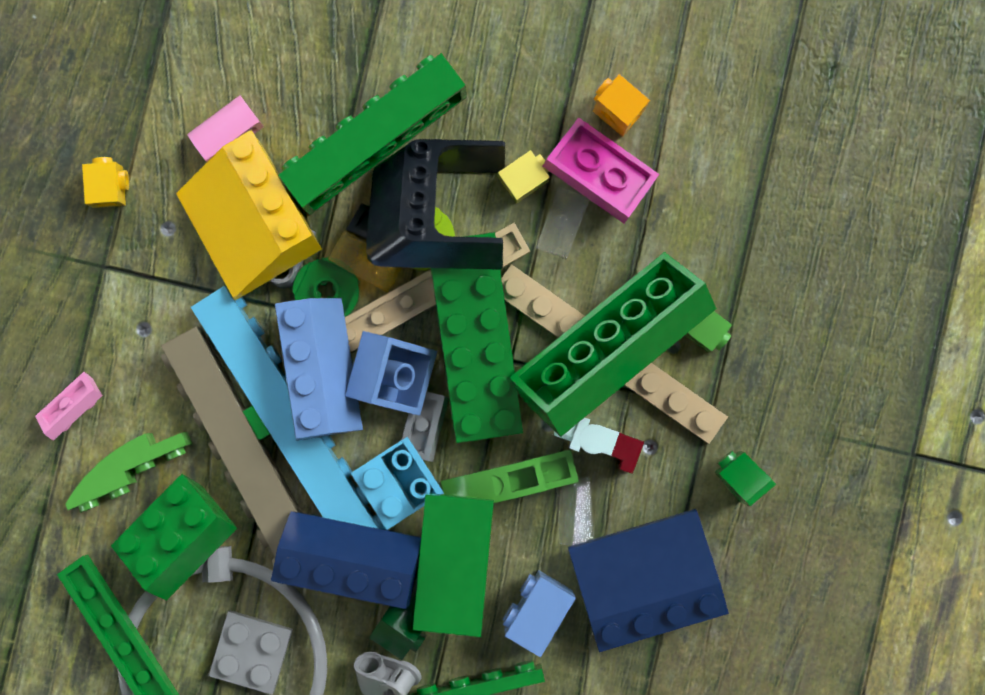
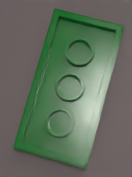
M432 493L425 494L413 630L481 637L494 500Z

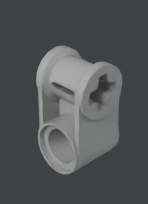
M365 652L359 655L354 662L358 684L364 695H407L412 686L417 685L421 680L420 671L411 663L389 658L377 652Z

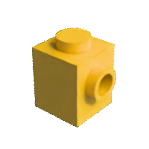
M111 157L93 158L91 164H82L86 205L92 208L126 205L125 190L129 189V176L127 170H123L122 165L113 162Z

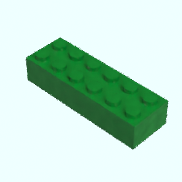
M442 53L435 58L433 55L424 58L416 66L418 70L408 78L406 75H403L396 79L389 86L391 91L381 98L379 95H376L368 100L362 107L364 109L363 112L355 118L352 115L344 118L336 125L337 131L328 138L325 136L319 137L309 145L310 151L300 159L298 156H295L281 167L283 172L278 175L309 215L313 214L467 98L465 83Z
M489 232L461 237L496 238L495 232ZM431 268L456 443L523 433L518 392L509 378L515 371L501 271L492 269Z
M663 252L509 378L523 401L562 437L717 308L706 283L666 252Z

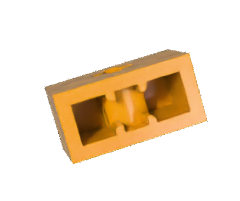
M619 74L613 81L607 78L595 93L597 95L593 99L596 102L593 112L623 137L645 112L650 100Z

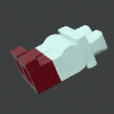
M587 418L582 419L560 437L570 441L568 448L579 452L581 447L590 454L602 452L620 459L617 468L631 474L635 470L644 445V441L600 425H589L590 419Z

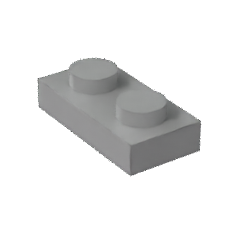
M426 392L420 416L408 413L402 440L408 436L421 458L433 462L449 397L431 392Z

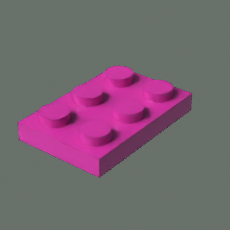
M580 118L575 121L543 164L544 168L623 224H625L659 176L656 171Z

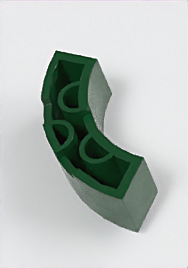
M419 563L410 605L406 609L389 606L369 636L371 640L401 660L404 659L410 649L416 653L427 636L422 631L413 630Z

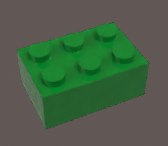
M181 474L127 528L111 547L146 592L167 601L238 528L202 485Z

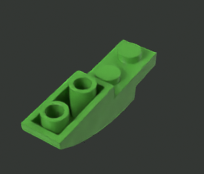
M188 432L179 433L156 443L152 433H145L114 450L101 460L74 489L65 504L67 510L79 508L80 513L99 506L97 499L109 495L112 500L129 493L128 486L137 483L132 471L133 469H135L136 474L156 467L154 460L166 456L167 461L186 454L184 448L192 445Z
M569 449L442 480L441 485L444 495L492 499L494 503L577 483L579 480L572 452Z

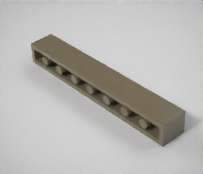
M196 326L161 345L164 354L161 355L162 361L170 373L175 371L180 380L177 388L186 402L190 400L196 412L193 413V418L200 430H207L212 440L208 444L217 460L222 458L228 470L224 474L232 489L238 488L243 497V500L240 501L243 511L249 519L254 517L260 528L256 530V534L264 548L269 546L276 557L277 547L290 511L300 513L302 511L264 441L257 439L242 412L246 408L204 330Z

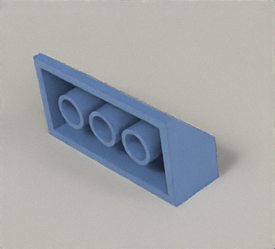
M308 298L275 303L296 441L363 430L358 400L345 396L353 365L342 298Z

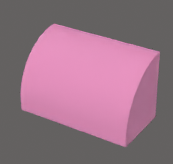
M239 95L187 135L204 160L208 162L224 145L250 130L255 134L264 126L241 95Z

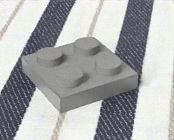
M229 610L209 676L273 695L293 629Z

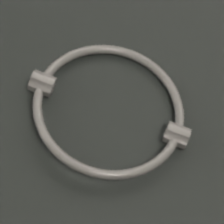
M220 546L192 575L202 573V582L211 583L233 580V572H240L263 580L282 593L301 616L310 636L314 656V675L309 695H323L327 678L326 645L319 622L310 605L294 586L272 582V570L254 562L232 558L231 546ZM146 591L136 602L129 614V618L136 629L147 609L158 598ZM117 669L121 694L134 695Z

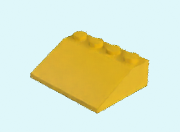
M252 130L224 145L176 193L235 301L322 250L286 185L279 178V173L263 145Z

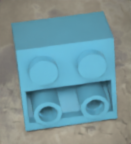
M408 436L351 473L387 530L424 507L426 493L444 494Z

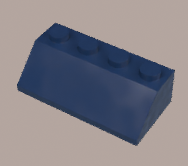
M290 511L277 547L271 581L406 609L411 602L420 557L421 537Z

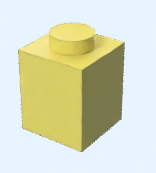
M531 150L498 172L499 180L516 204L548 183L550 179L547 174L549 171L543 167L545 159L541 154L535 157Z

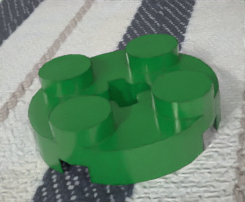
M326 257L309 262L300 269L293 284L295 300L321 298L322 293L318 291L320 284L326 286L328 282H332V289L336 293L334 297L328 296V298H342L344 316L347 317L352 314L359 302L360 284L353 270L341 260Z

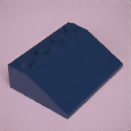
M696 509L568 547L599 652L729 614L721 583Z

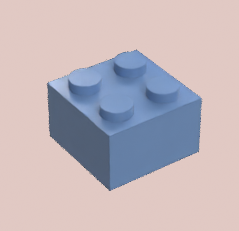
M363 331L345 396L420 416L437 351Z
M538 570L535 577L531 574L528 575L520 589V595L522 596L518 605L512 603L502 620L505 626V637L541 658L576 597L573 590Z

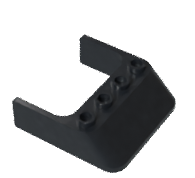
M417 139L379 163L373 170L366 243V254L370 263L380 267L501 270L503 268V238L445 236L435 228L437 172L498 173L505 168L506 143L504 141Z

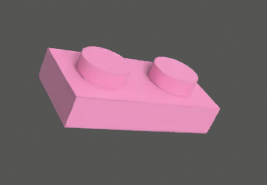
M83 372L35 417L43 433L54 441L62 432L67 431L72 423L86 410L92 408L103 395L93 378Z

